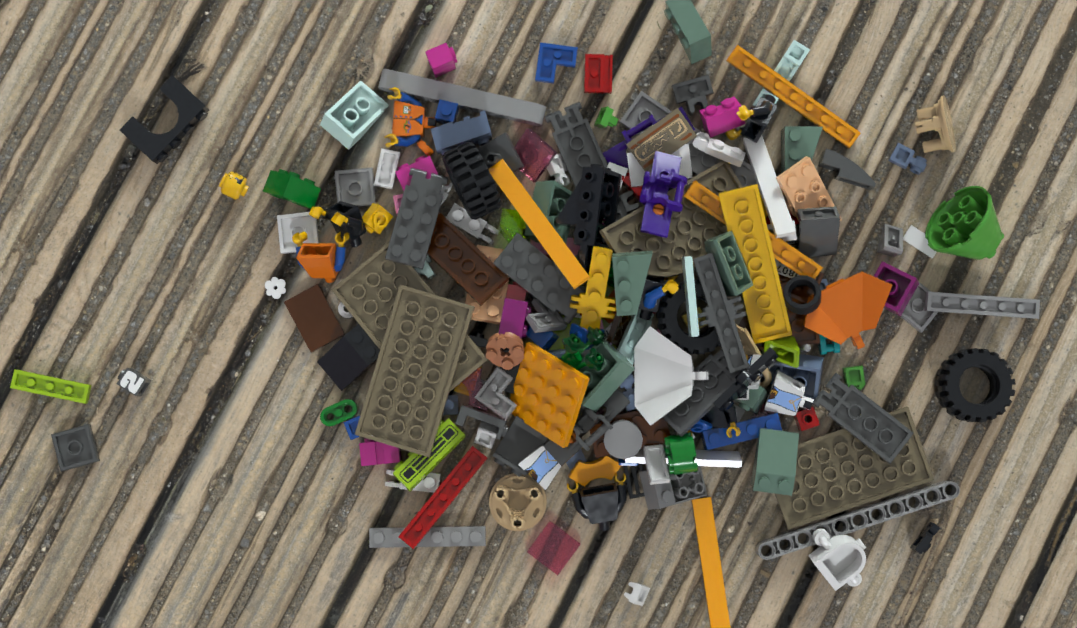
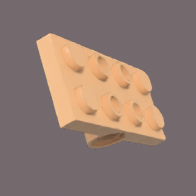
M804 157L776 177L787 199L785 201L787 208L797 219L798 209L835 206L810 157Z
M477 245V248L492 262L504 250ZM509 281L482 306L467 293L465 304L475 307L471 320L500 325Z

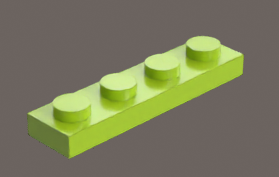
M14 369L10 388L88 404L92 385Z

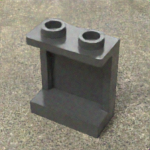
M837 207L798 209L799 234L798 243L795 244V248L807 257L837 255L840 215Z
M463 405L461 406L455 424L462 427L465 426L467 418L470 416L499 427L496 439L500 440L501 436H506L509 428L506 425L507 421Z

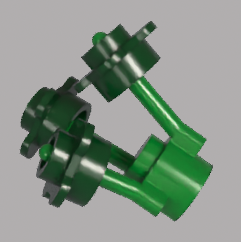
M590 326L588 327L590 332L586 335L589 340L587 343L581 342V339L575 334H570L568 338H563L562 342L566 353L561 356L563 362L578 371L585 366L596 371L602 369L601 365L604 362V357L595 348L590 349V353L585 356V362L581 363V354L591 344L598 346L600 343L605 344L603 341L605 335L599 328L593 329Z

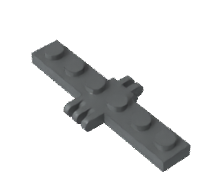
M712 253L694 258L693 263L708 306L702 308V313L697 314L698 318L704 316L706 320L699 322V325L708 324V327L714 326L729 373L748 368L749 364L734 319L746 316L745 311L737 313V310L744 308V305L735 306L734 302L742 300L741 296L727 300Z

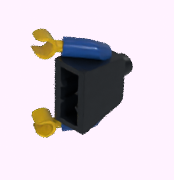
M678 275L669 278L646 277L639 304V309H641L639 317L641 319L651 320L652 312L658 311L661 297L666 295L667 290L671 294L678 291L679 284L674 281Z

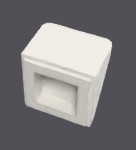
M481 421L474 443L492 449L499 427Z

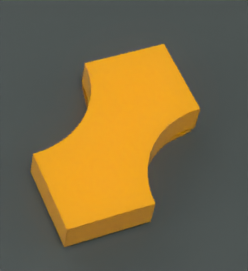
M609 455L600 457L592 462L578 460L568 477L585 487L590 481L597 478L612 480L621 466L617 460Z

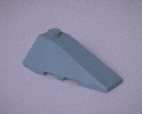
M800 354L798 368L777 361L769 369L772 375L770 384H773L777 371H780L803 383L806 386L803 396L815 400L819 395L824 357ZM763 375L760 379V382H763L765 380Z

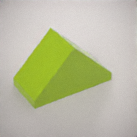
M794 336L774 339L764 343V353L771 347L778 355L777 361L795 368L799 367L800 349Z

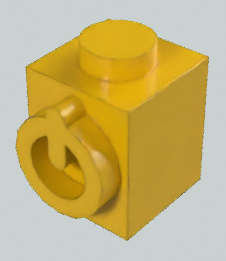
M372 203L362 216L368 233L380 235L394 216L381 205Z

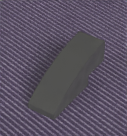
M825 149L822 152L818 166L835 171L834 179L868 190L875 187L876 183L850 159L829 149Z

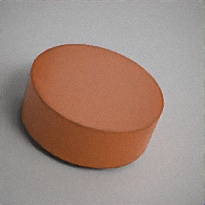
M422 139L416 143L427 156H432L434 151Z

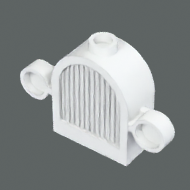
M825 529L815 530L812 537L820 547L808 555L814 565L835 591L846 583L852 587L858 586L862 581L860 572L866 563L864 552L866 546L859 538L855 540L848 535H837L830 539Z

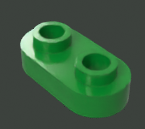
M351 399L342 400L323 409L320 414V420L326 426H335L353 418L358 412V406ZM347 405H350L352 408L349 413L345 411ZM329 413L334 415L333 420L328 419Z

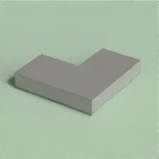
M534 298L532 304L538 313L528 314L526 317L533 331L539 333L565 330L567 323L563 320L561 314L557 310L552 312Z
M497 366L474 398L505 421H507L518 406L502 394L513 380V377Z

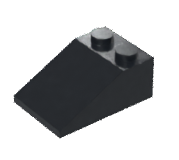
M358 324L343 336L317 363L337 387L343 391L377 362L380 349Z

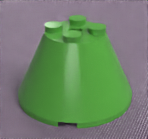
M969 186L960 189L954 193L955 196L948 202L944 200L931 216L925 232L928 246L940 253L981 260L986 257L990 259L996 254V249L1004 238L991 195L980 186Z

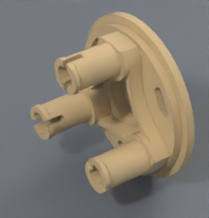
M943 95L934 106L917 109V117L919 119V122H915L917 134L935 130L940 135L938 139L923 141L924 153L941 149L942 151L950 150L952 153L956 151L951 114L946 97Z
M512 473L502 477L493 486L489 497V508L493 518L502 527L512 531H523L535 526L542 519L547 505L543 487L527 474L526 476L522 474L519 477Z

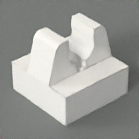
M629 582L628 585L633 588L631 594L625 592L624 596L629 599V602L643 606L650 588L639 583Z

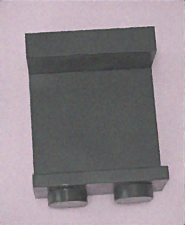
M516 416L506 436L503 437L492 456L495 457L494 461L503 467L505 464L512 468L510 471L520 477L522 474L526 476L527 473L518 464L542 444H545L548 438Z

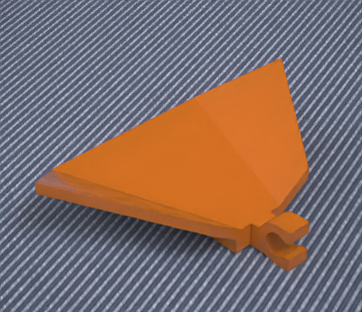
M861 271L845 280L842 278L825 286L826 289L821 290V303L819 307L812 313L805 315L803 326L840 345L851 337L853 346H856L858 350L865 347L859 332L876 328L892 284ZM814 294L809 296L807 303L813 300Z

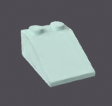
M359 81L324 114L320 126L349 150L384 113L389 104L362 81Z

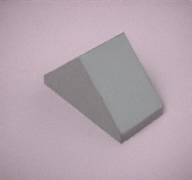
M884 224L877 252L891 257L901 255L903 253V229Z

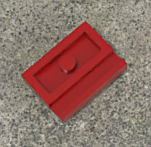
M585 54L584 93L612 94L613 55Z

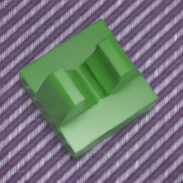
M603 107L598 114L594 126L598 128L613 127L617 125L619 119L612 115L613 109Z

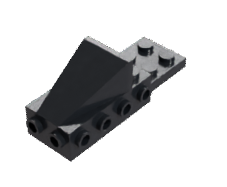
M599 164L583 167L581 180L556 219V224L575 229L573 244L580 246L577 258L588 275L593 246L609 248L599 231L616 222L621 174Z

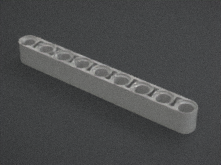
M382 69L378 86L380 90L394 93L389 88L396 87L400 92L416 99L439 103V99L458 103L460 109L477 113L485 110L486 115L534 126H542L546 106L389 69Z

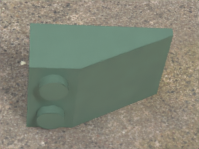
M766 428L759 429L751 477L753 491L792 496L796 475L799 433Z

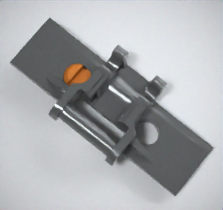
M617 388L602 405L607 409L605 415H597L595 411L581 404L568 447L562 448L549 440L544 445V448L563 466L582 447L588 452L590 450L589 447L608 429L611 430L613 428L609 422L631 402ZM600 420L604 422L585 441L582 440V437Z

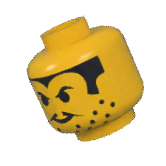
M233 171L228 174L225 173L219 184L221 193L235 200L239 199L240 196L244 197L249 189V186L246 185L247 179Z

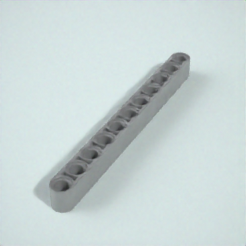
M941 481L762 540L757 543L755 551L762 559L770 560L815 545L816 543L812 535L819 527H823L827 531L830 539L837 535L849 534L952 500L959 495L960 487L952 481ZM947 485L952 487V492L949 495L945 492ZM929 491H932L934 493V497L931 501L927 499V493ZM911 497H914L916 500L915 505L910 507L908 501ZM892 503L897 504V510L894 513L890 511ZM874 509L879 511V516L876 519H873L871 515ZM856 515L861 517V522L858 525L853 523V518ZM838 521L843 523L840 531L835 529V523ZM801 533L806 534V540L803 543L798 541V536ZM783 539L788 541V546L785 549H781L779 546L780 541ZM764 545L770 547L767 555H762L761 548Z

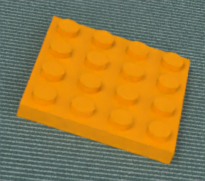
M533 342L526 343L524 358L520 363L514 382V393H511L510 400L518 405L512 412V415L523 419L524 423L562 448L568 447L590 378Z

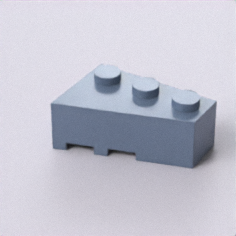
M481 111V116L470 118V116L463 118V121L449 122L432 128L431 133L437 154H442L443 156L445 152L466 142L482 146L488 143L489 140H492L486 111Z

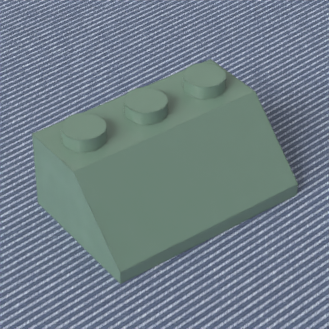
M554 180L538 181L535 184L532 199L566 244L570 227L556 224V219L573 192ZM526 225L524 235L530 238L531 240L540 243L535 237V235L532 233V231L529 229V227Z
M732 230L704 242L706 253L713 254L726 297L737 296L753 286Z
M603 339L604 345L600 343L598 346L594 345L592 347L604 357V362L601 365L602 369L596 371L585 366L579 370L590 378L582 405L595 412L599 410L635 369L626 357L605 339ZM585 356L581 360V363L585 362Z

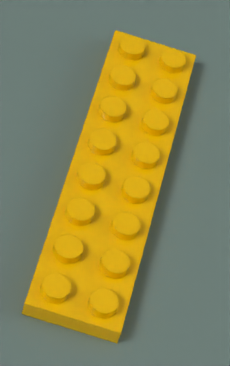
M758 184L718 193L727 232L732 230L753 282V286L742 292L753 341L757 344L791 336L792 331Z

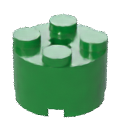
M691 432L686 433L682 437L679 434L665 437L664 450L665 455L668 456L669 474L677 475L698 471V464L694 461L696 459V450Z

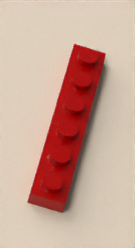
M472 446L398 537L412 549H415L488 458Z

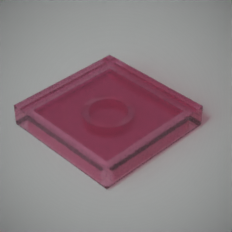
M530 128L526 129L515 145V149L524 165L519 170L533 183L537 182L557 152Z
M549 521L527 550V553L558 575L581 543Z

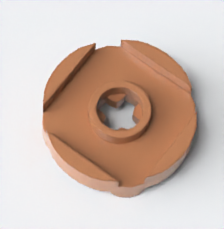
M495 333L488 339L485 356L494 365L505 370H511L514 366L520 364L524 358V343L514 333ZM506 348L509 349L508 352H503V351H502V349H506Z

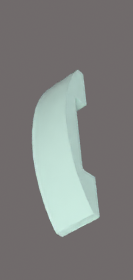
M793 40L774 71L790 82L810 49ZM763 88L754 101L753 106H756L760 97L764 98L765 95H772L776 99L774 104H776L779 98Z

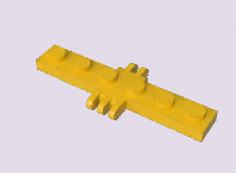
M593 246L589 270L590 279L587 281L586 293H580L579 296L571 295V300L578 301V303L571 302L569 307L577 309V313L582 314L580 326L587 330L589 326L593 329L600 328L601 317L611 319L615 317V313L608 311H616V306L610 305V303L616 304V299L605 296L613 252L609 248Z

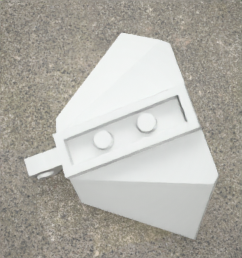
M649 326L634 347L635 407L650 426L692 396L694 380H709V372H694L692 356L651 326Z

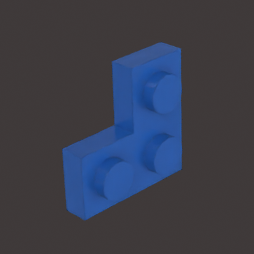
M540 43L535 81L554 84L556 65L575 68L578 47Z

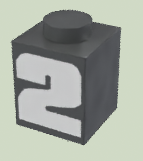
M126 368V370L123 369L120 372L117 385L135 396H142L151 380L133 368Z

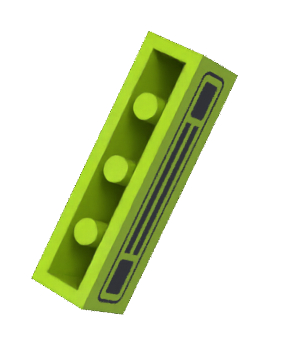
M449 418L446 421L442 420L431 456L426 457L409 452V458L405 462L400 461L393 468L395 470L393 472L394 477L411 492L465 438V434Z

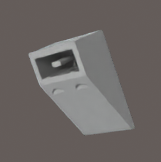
M698 466V471L677 475L669 474V483L650 485L647 470L639 472L648 510L661 509L707 496L701 466Z

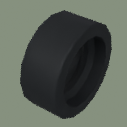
M799 275L786 283L783 296L786 307L791 312L806 315L819 307L821 303V289L819 283L814 278ZM800 286L810 287L814 292V298L809 303L797 304L791 299L792 290Z

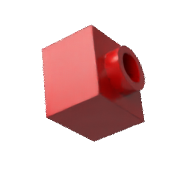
M811 407L810 410L802 409L797 411L794 416L799 431L820 425L814 407ZM807 415L811 418L808 423L805 421V416Z

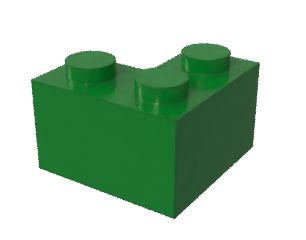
M279 169L278 172L270 170L263 192L276 198L290 201L301 207L312 209L315 206L321 188L315 186V182L307 178H304V180L300 179V175L297 173Z

